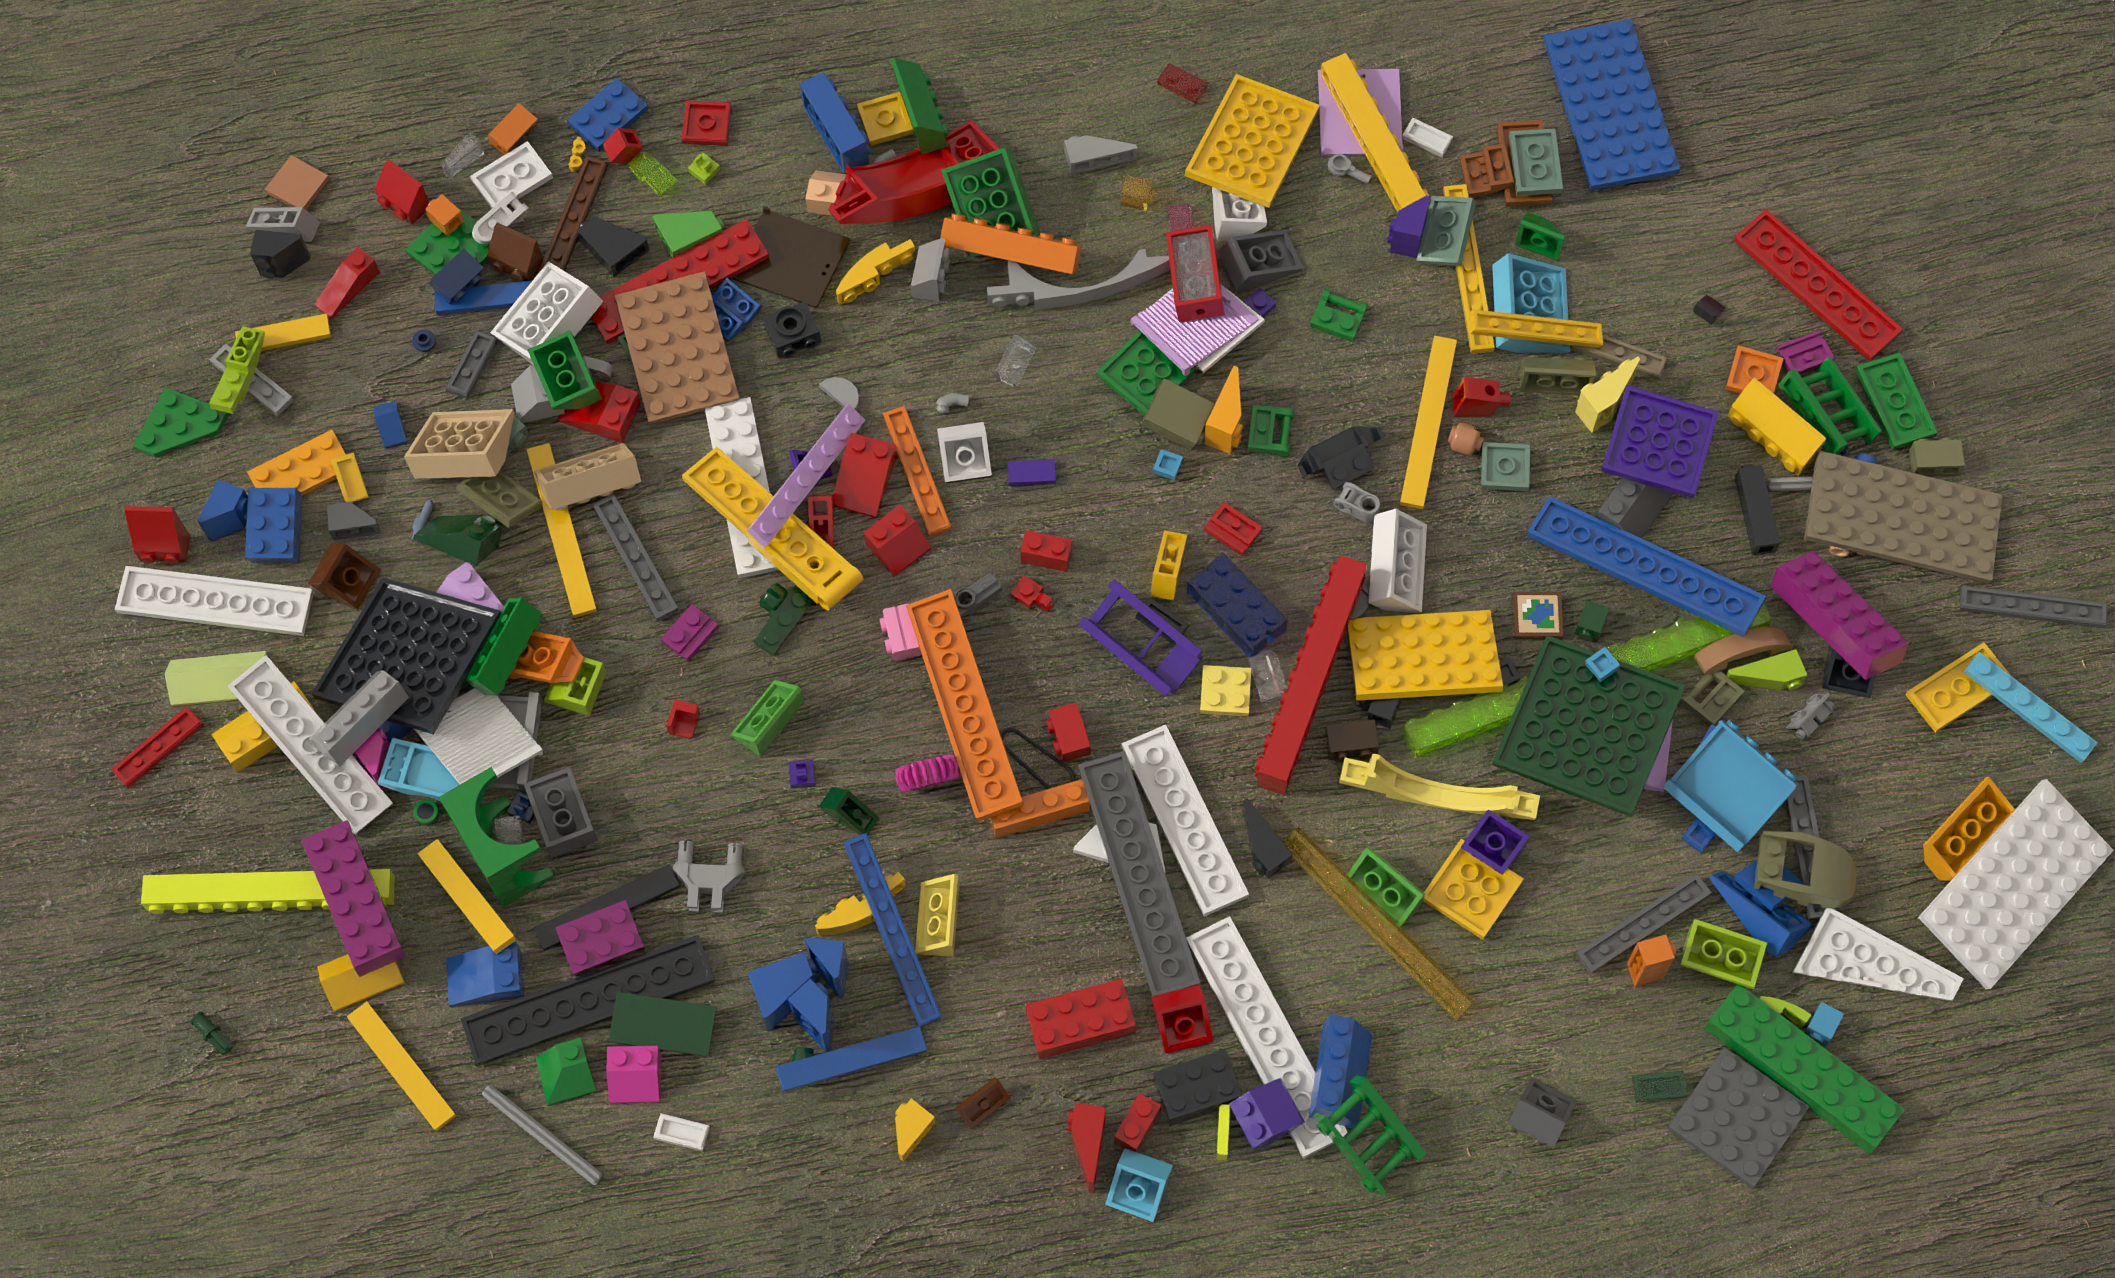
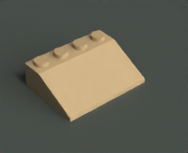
M514 410L432 412L404 456L414 478L496 476L506 459L515 414Z

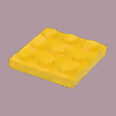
M1460 839L1425 890L1423 902L1484 940L1522 884L1524 878L1510 869L1501 875L1461 849L1465 840Z

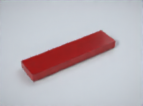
M186 706L111 769L112 772L127 788L131 787L204 726V724Z

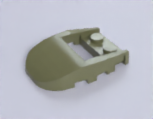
M1764 831L1762 833L1757 858L1755 889L1759 890L1760 886L1774 890V896L1782 899L1788 897L1797 900V904L1808 906L1811 903L1820 904L1821 908L1835 909L1841 908L1851 901L1856 888L1857 871L1852 857L1844 848L1803 832ZM1791 842L1801 843L1804 846L1814 848L1810 886L1782 881L1786 844H1791Z

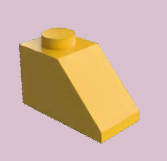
M912 1098L908 1103L903 1102L895 1112L897 1115L895 1122L899 1158L903 1162L936 1124L935 1117Z

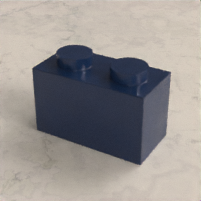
M463 248L431 278L429 285L448 304L453 300L458 302L467 293L465 289L470 284L475 286L483 278L481 274L484 268Z

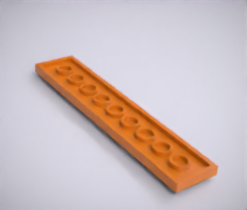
M949 589L906 605L976 820L979 822L1024 805L952 590Z

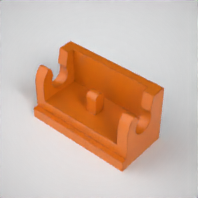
M518 103L488 134L489 144L506 155L510 148L537 123L538 119Z

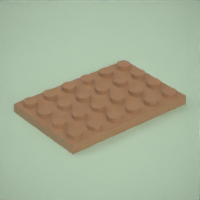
M705 271L615 295L649 425L740 400Z

